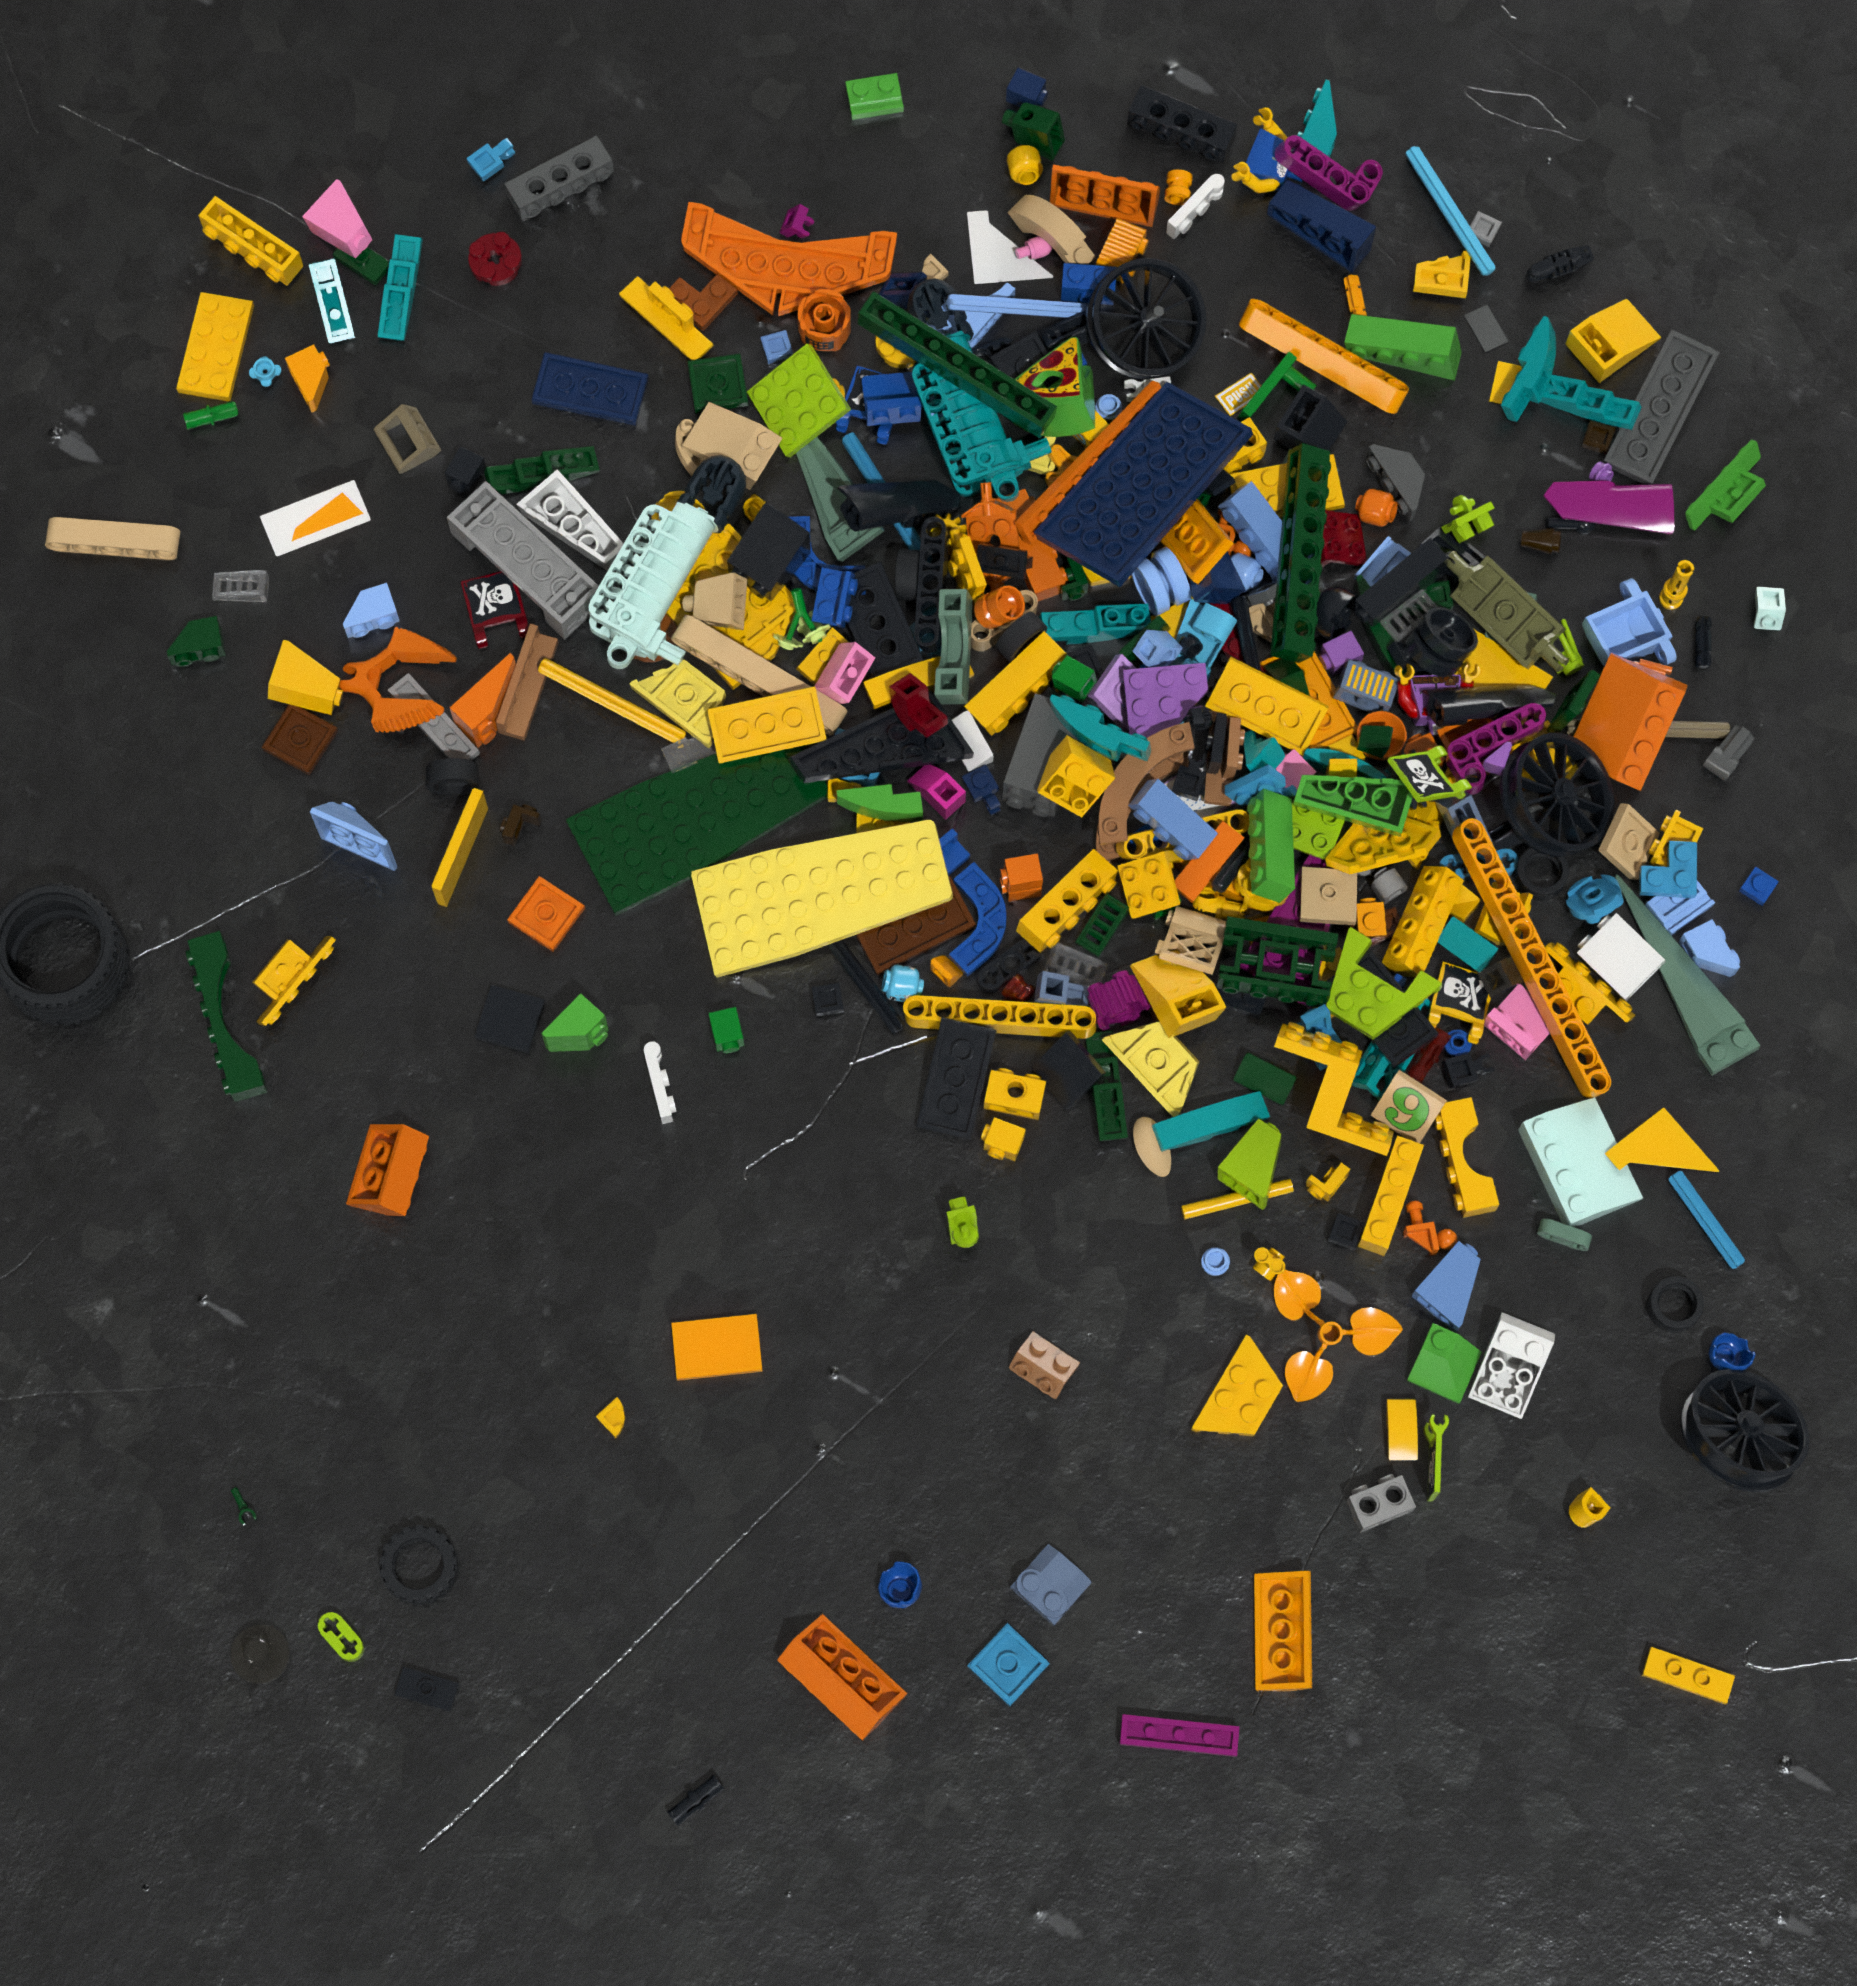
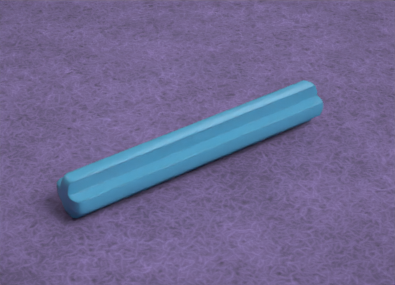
M1678 1171L1670 1176L1668 1179L1669 1183L1729 1267L1736 1269L1745 1262V1258L1682 1171Z

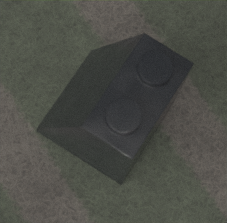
M766 502L727 560L728 572L736 573L746 578L747 585L751 587L750 590L761 599L765 597L772 601L810 555V532Z

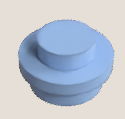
M1106 394L1097 400L1095 411L1104 420L1111 421L1122 412V403L1116 396Z
M1218 1247L1206 1250L1201 1259L1202 1268L1212 1276L1224 1274L1230 1264L1227 1252Z

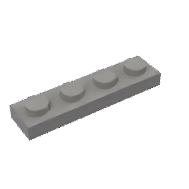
M409 673L388 689V693L392 698L434 701ZM445 712L440 716L436 715V718L430 719L429 722L417 724L447 758H463L472 761L480 754L476 746Z

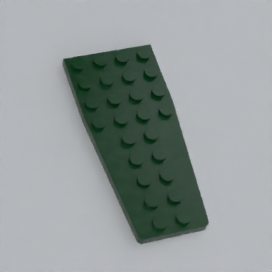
M806 746L720 764L717 753L639 783L567 818L566 823L614 915L617 916L692 879L691 871L719 863L828 797V787L825 781L803 783L790 763L791 756L806 750Z

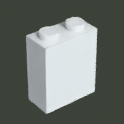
M1617 913L1613 917L1608 914L1597 925L1600 930L1593 937L1588 934L1578 944L1580 950L1577 954L1627 1001L1666 961Z

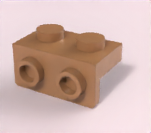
M1032 1332L1017 1351L1009 1369L1040 1389L1043 1393L1053 1399H1057L1065 1384L1077 1370L1080 1362L1035 1332Z

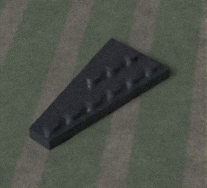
M929 690L930 703L948 718V724L929 737H925L917 729L910 732L900 721L894 708H891L791 756L790 763L803 783L971 759L974 752L933 692Z

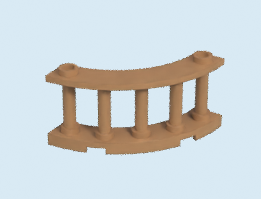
M1190 722L1171 726L1149 736L1147 739L1150 742L1152 752L1148 761L1127 754L1114 770L1115 779L1104 791L1096 833V851L1108 862L1124 860L1118 855L1116 844L1128 841L1127 820L1132 811L1128 805L1148 780H1162L1176 774L1180 765L1188 767V751L1195 748Z

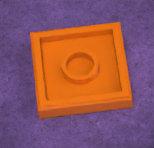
M539 876L507 921L554 952L584 911L585 905Z

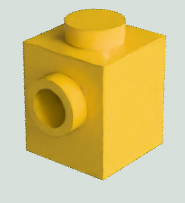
M994 1117L991 1125L986 1124L981 1136V1140L985 1141L984 1150L988 1151L987 1154L995 1159L1003 1160L1005 1157L1016 1161L1025 1138L1026 1129Z

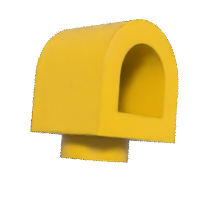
M1590 1487L1578 1494L1569 1506V1515L1577 1526L1586 1528L1602 1519L1611 1507Z

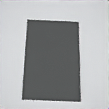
M1488 305L1464 315L1485 352L1509 342Z

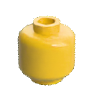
M1020 145L1012 149L1007 155L1006 162L1011 179L1016 183L1030 185L1036 182L1042 175L1043 165L1039 151L1035 147Z

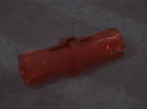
M1437 1027L1436 1031L1439 1033V1036L1418 1051L1420 1055L1409 1072H1407L1408 1076L1421 1084L1433 1064L1439 1062L1440 1059L1438 1057L1452 1038L1448 1033Z

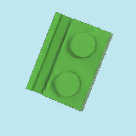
M897 73L845 81L852 120L904 112Z

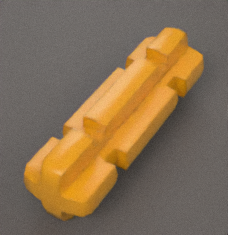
M1350 274L1343 280L1345 289H1348L1346 296L1349 310L1353 312L1352 314L1367 316L1366 310L1363 311L1365 303L1362 289L1358 288L1360 286L1359 277Z

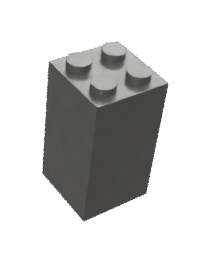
M1036 693L1003 783L1002 800L1006 801V804L1013 808L1021 809L1025 807L1031 809L1034 814L1041 817H1048V815L1055 817L1059 804L1037 792L1050 754L1066 735L1078 742L1081 741L1073 736L1059 721L1051 708L1050 698Z

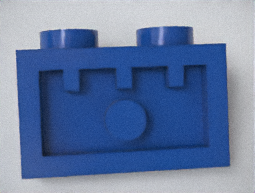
M827 568L821 569L812 622L824 625L830 624V626L845 628L846 622H850L853 607L849 606L851 595L855 596L858 586V579H855L853 572Z

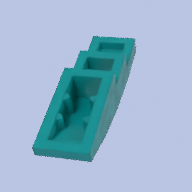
M395 234L392 259L389 261L387 284H384L378 338L405 341L423 242V239L420 237Z
M1551 375L1547 389L1540 401L1583 418L1632 430L1642 408L1638 401L1617 398L1612 391L1588 387L1583 380Z
M1258 1091L1153 1124L1152 1128L1161 1152L1207 1141L1216 1135L1236 1131L1242 1126L1255 1123L1258 1119L1265 1121L1270 1115L1262 1094Z

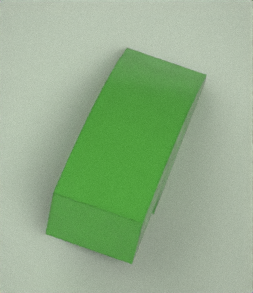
M892 784L836 790L837 804L852 812L886 821H923L921 792L893 795Z

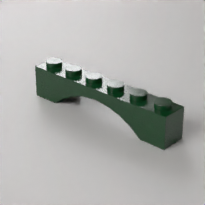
M217 931L187 940L190 949L185 951L190 967L195 966L197 975L192 976L196 991H202L204 1001L200 1002L204 1018L209 1017L211 1026L207 1027L211 1043L216 1042L219 1051L214 1053L218 1069L223 1068L226 1078L221 1079L225 1094H231L234 1101L237 1102L267 1093L258 1061L246 1053L232 1039L224 1022L222 990L231 961L221 932Z

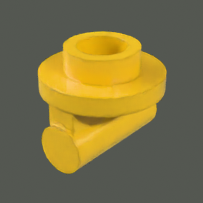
M756 494L747 499L743 507L746 517L752 522L766 503Z

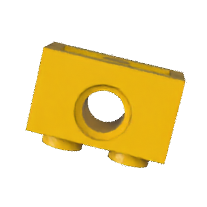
M998 1068L997 1071L991 1070L984 1100V1109L1039 1120L1046 1081L1033 1074H1025L1024 1077L1014 1075L1013 1071L1004 1068ZM1017 1087L1022 1090L1023 1094L1018 1098H1014L1008 1094V1090Z

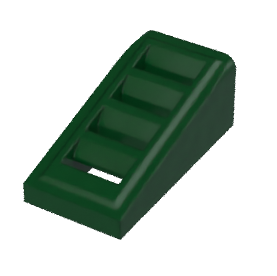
M1105 894L1075 943L1099 958L1128 915L1129 907L1111 895ZM1106 907L1118 913V916L1106 910ZM1100 916H1103L1104 918L1111 921L1113 923L1112 926L1100 920ZM1093 926L1099 927L1107 932L1105 936L1094 930ZM1089 934L1101 942L1098 946L1087 939V935Z

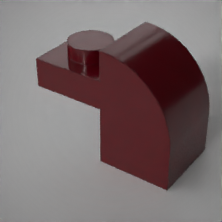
M911 673L889 686L893 708L900 721L910 732L917 729L925 737H929L948 724L947 716L930 703L928 686Z

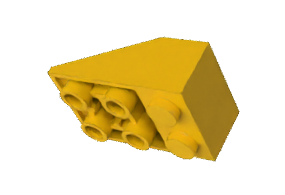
M1625 299L1591 315L1570 330L1565 345L1592 376L1601 383L1660 340L1661 337L1630 301Z
M1177 949L1170 950L1171 952L1181 954ZM1160 954L1130 965L1168 1038L1213 1022L1226 1009V1005L1216 986L1201 971L1159 959Z

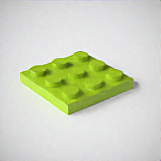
M805 344L747 391L769 430L782 437L779 446L785 456L790 458L851 410L810 344Z

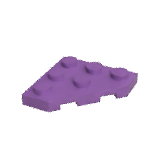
M1196 663L1123 670L1129 734L1137 733L1148 738L1163 729L1181 724L1186 718L1189 709L1195 706L1208 692L1206 664Z

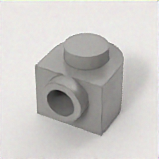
M1388 867L1381 869L1374 875L1375 880L1371 885V889L1380 902H1384V905L1406 892L1408 887L1395 868L1389 870Z

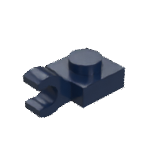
M987 765L962 776V782L974 803L982 800L990 815L1001 811L999 808L1001 804L994 794L999 791V786Z

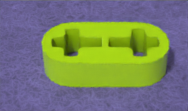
M329 1612L322 1615L318 1622V1630L331 1647L345 1661L353 1662L360 1659L364 1653V1644L352 1628L337 1613ZM330 1619L332 1622L339 1621L336 1624V1627L341 1632L339 1636H336L331 1630L327 1633L325 1632L327 1620ZM346 1638L350 1643L356 1641L358 1643L355 1646L357 1652L353 1655L350 1652L344 1654L346 1647L341 1642L342 1639Z

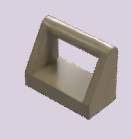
M401 404L373 429L399 474L435 457L442 451L416 407ZM401 423L417 448L405 460H403L387 433L388 430Z

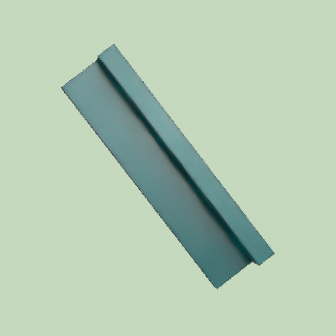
M1426 998L1425 1000H1423L1424 1002L1418 1006L1419 1010H1421L1423 1006L1428 1011L1430 1010L1431 1001L1428 998ZM1371 1041L1359 1062L1352 1085L1356 1088L1368 1090L1380 1101L1399 1070L1405 1072L1415 1054L1393 1069ZM1381 1076H1385L1386 1085L1380 1091L1376 1084Z

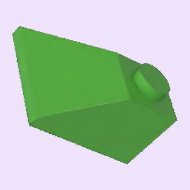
M1432 1323L1407 1381L1460 1404L1482 1352L1459 1334Z

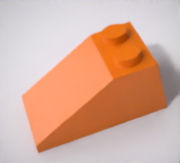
M511 653L450 707L454 723L477 748L483 743L488 744L495 737L498 730L496 720L516 666L514 656Z

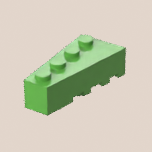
M1351 314L1344 341L1347 350L1363 359L1454 381L1462 353L1456 327Z
M1302 775L1293 805L1400 837L1413 796L1402 780Z

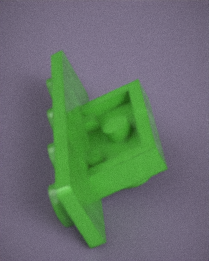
M1751 439L1745 447H1742L1738 455L1729 465L1722 469L1719 476L1705 488L1700 497L1689 505L1685 515L1690 529L1695 531L1711 513L1733 523L1766 486L1763 478L1749 472L1761 458L1757 441Z

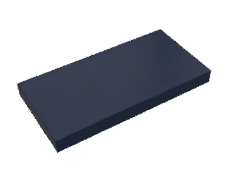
M544 352L531 401L535 405L636 426L649 376L646 373Z

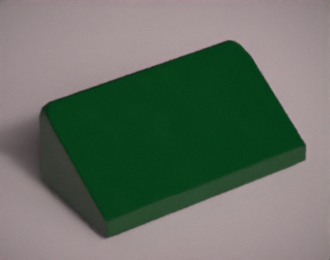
M1247 1052L1233 1081L1253 1092L1260 1091L1263 1097L1283 1106L1297 1077Z

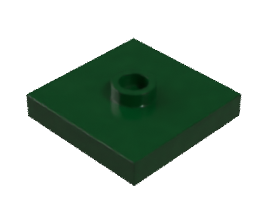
M741 354L687 361L695 414L702 413L708 402L725 409L748 406Z
M1590 670L1568 692L1547 728L1548 733H1559L1582 712L1587 704L1586 699L1600 677L1599 673Z

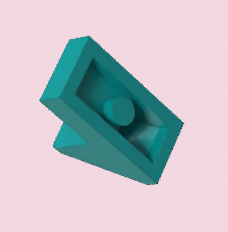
M1253 730L1245 733L1246 766L1252 773L1268 764L1276 769L1285 758V753L1276 738L1258 739Z

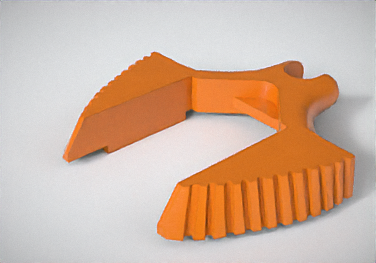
M395 627L391 641L386 649L366 661L349 662L344 665L343 671L355 675V677L350 680H341L339 687L343 692L359 694L367 700L373 710L371 723L375 732L385 731L389 733V731L395 732L401 731V729H409L412 726H417V724L420 725L423 722H429L430 719H435L436 715L440 716L444 713V707L432 700L382 698L381 694L377 691L382 672L394 665L397 660L406 663L440 664V662H456V656L451 651L421 635Z

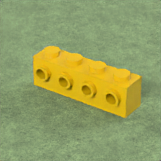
M214 196L198 215L203 227L202 231L207 237L212 240L218 239L221 241L224 247L232 254L239 253L242 255L245 261L253 268L260 267L272 281L276 283L280 281L288 286L303 268L300 253L218 197Z
M1043 631L964 707L991 736L995 732H1001L1007 726L1008 720L1012 716L1021 713L1028 706V701L1034 697L1035 693L1041 694L1046 690L1048 683L1052 680L1053 668L1059 661L1062 662L1067 655L1066 652Z
M1423 866L1381 963L1395 974L1398 973L1401 976L1416 977L1421 970L1425 972L1464 882L1462 878L1448 867Z

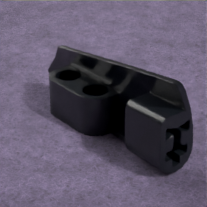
M936 480L840 485L837 487L847 497L841 504L840 510L849 527L854 532L875 529L895 523H901L903 528L922 526L929 517H935L938 514L942 518L947 511L956 510L959 507L961 496L953 489Z
M1532 685L1422 689L1421 692L1430 696L1426 712L1438 727L1464 725L1470 719L1491 718L1492 721H1495L1530 703H1537L1543 708L1553 707L1557 696L1555 693Z

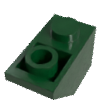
M217 616L188 622L167 650V656L172 666L185 667L195 661L204 660L211 662L218 660L221 656H226L222 629Z

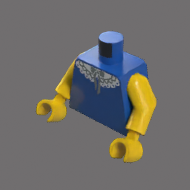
M1269 108L1259 109V113L1262 114L1263 118L1260 115L1254 116L1253 122L1258 126L1264 125L1263 129L1260 128L1246 163L1239 162L1233 166L1238 171L1232 174V180L1236 182L1241 180V183L1256 193L1280 190L1287 181V178L1302 182L1301 178L1276 160V147L1288 137L1272 120L1273 114Z

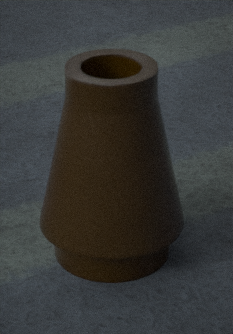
M1555 528L1522 532L1521 547H1528L1552 555V552L1559 553L1561 531H1555Z

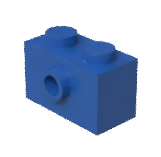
M1064 263L1061 301L1088 303L1097 284L1117 267ZM1116 279L1109 286L1114 292ZM1104 294L1101 304L1114 305V300Z

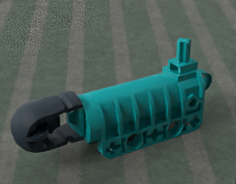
M939 279L925 280L916 285L908 298V313L925 324L928 321V324L934 325L936 330L948 326L947 319L949 315H954L958 332L954 334L948 333L944 336L973 353L969 341L973 338L974 333L971 325L966 321L967 315L965 311L949 310L946 305L947 311L943 312L941 307L946 303L948 295L957 294L954 288ZM925 311H929V314L931 316L927 320L924 313ZM917 364L912 371L918 396H920L923 410L956 492L962 497H971L981 493L980 483L992 482L991 487L994 489L998 499L1003 502L1014 501L1020 492L1016 477L1021 475L1024 470L1031 468L1030 461L1052 453L1047 438L1026 446L1023 445L1022 440L1012 443L1011 438L1007 439L998 414L994 409L924 365ZM923 369L929 373L919 379L917 378L921 375L920 371ZM929 382L932 387L925 389V383ZM933 394L935 397V399L932 401H930L929 395ZM943 410V416L939 418L936 412ZM945 423L948 432L950 434L954 433V435H949L946 437L942 426L937 427L936 425H942ZM952 442L954 447L949 449L948 444ZM960 459L962 461L960 466L957 465V462L950 463V461H958ZM964 471L966 478L963 479L960 474L957 476L956 474ZM1005 483H1011L1015 487L1014 493L1010 496H1003L999 491L1000 487ZM970 484L971 489L966 490L965 487L960 488L959 486Z

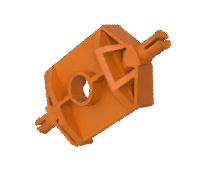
M992 482L980 483L981 502L961 515V518H966L967 535L970 536L976 556L978 544H990V539L994 534L999 537L1000 546L1020 549L1018 529L1014 523L1017 520L1016 510L996 501V498H992ZM982 572L986 584H989L991 591L1004 585L1005 581L1011 578Z

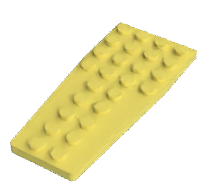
M932 820L772 849L691 871L716 978L807 953L943 904L953 898L937 828Z

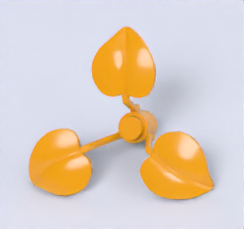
M1285 1270L1282 1274L1277 1275L1274 1284V1300L1279 1312L1290 1320H1298L1306 1313L1308 1317L1320 1326L1317 1335L1322 1344L1315 1356L1307 1351H1301L1292 1355L1285 1366V1379L1292 1397L1296 1402H1302L1320 1395L1332 1381V1364L1327 1360L1319 1359L1328 1345L1337 1344L1343 1335H1353L1352 1343L1359 1352L1365 1355H1377L1391 1345L1403 1328L1391 1315L1375 1308H1362L1354 1312L1350 1318L1352 1327L1350 1330H1342L1341 1326L1336 1322L1325 1323L1309 1310L1315 1308L1321 1299V1289L1317 1281L1307 1274Z

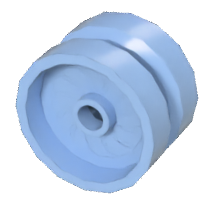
M1166 546L1151 553V561L1145 558L1131 574L1141 600L1144 604H1148L1149 612L1155 617L1170 610V602L1179 606L1191 600V590L1187 577L1174 553Z

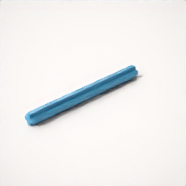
M851 432L842 438V443L867 483H886L855 433ZM895 523V528L909 550H920L921 538L914 527L903 528L901 523ZM931 555L927 559L928 563H933Z

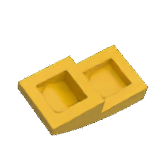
M1387 1399L1388 1459L1418 1460L1416 1399Z

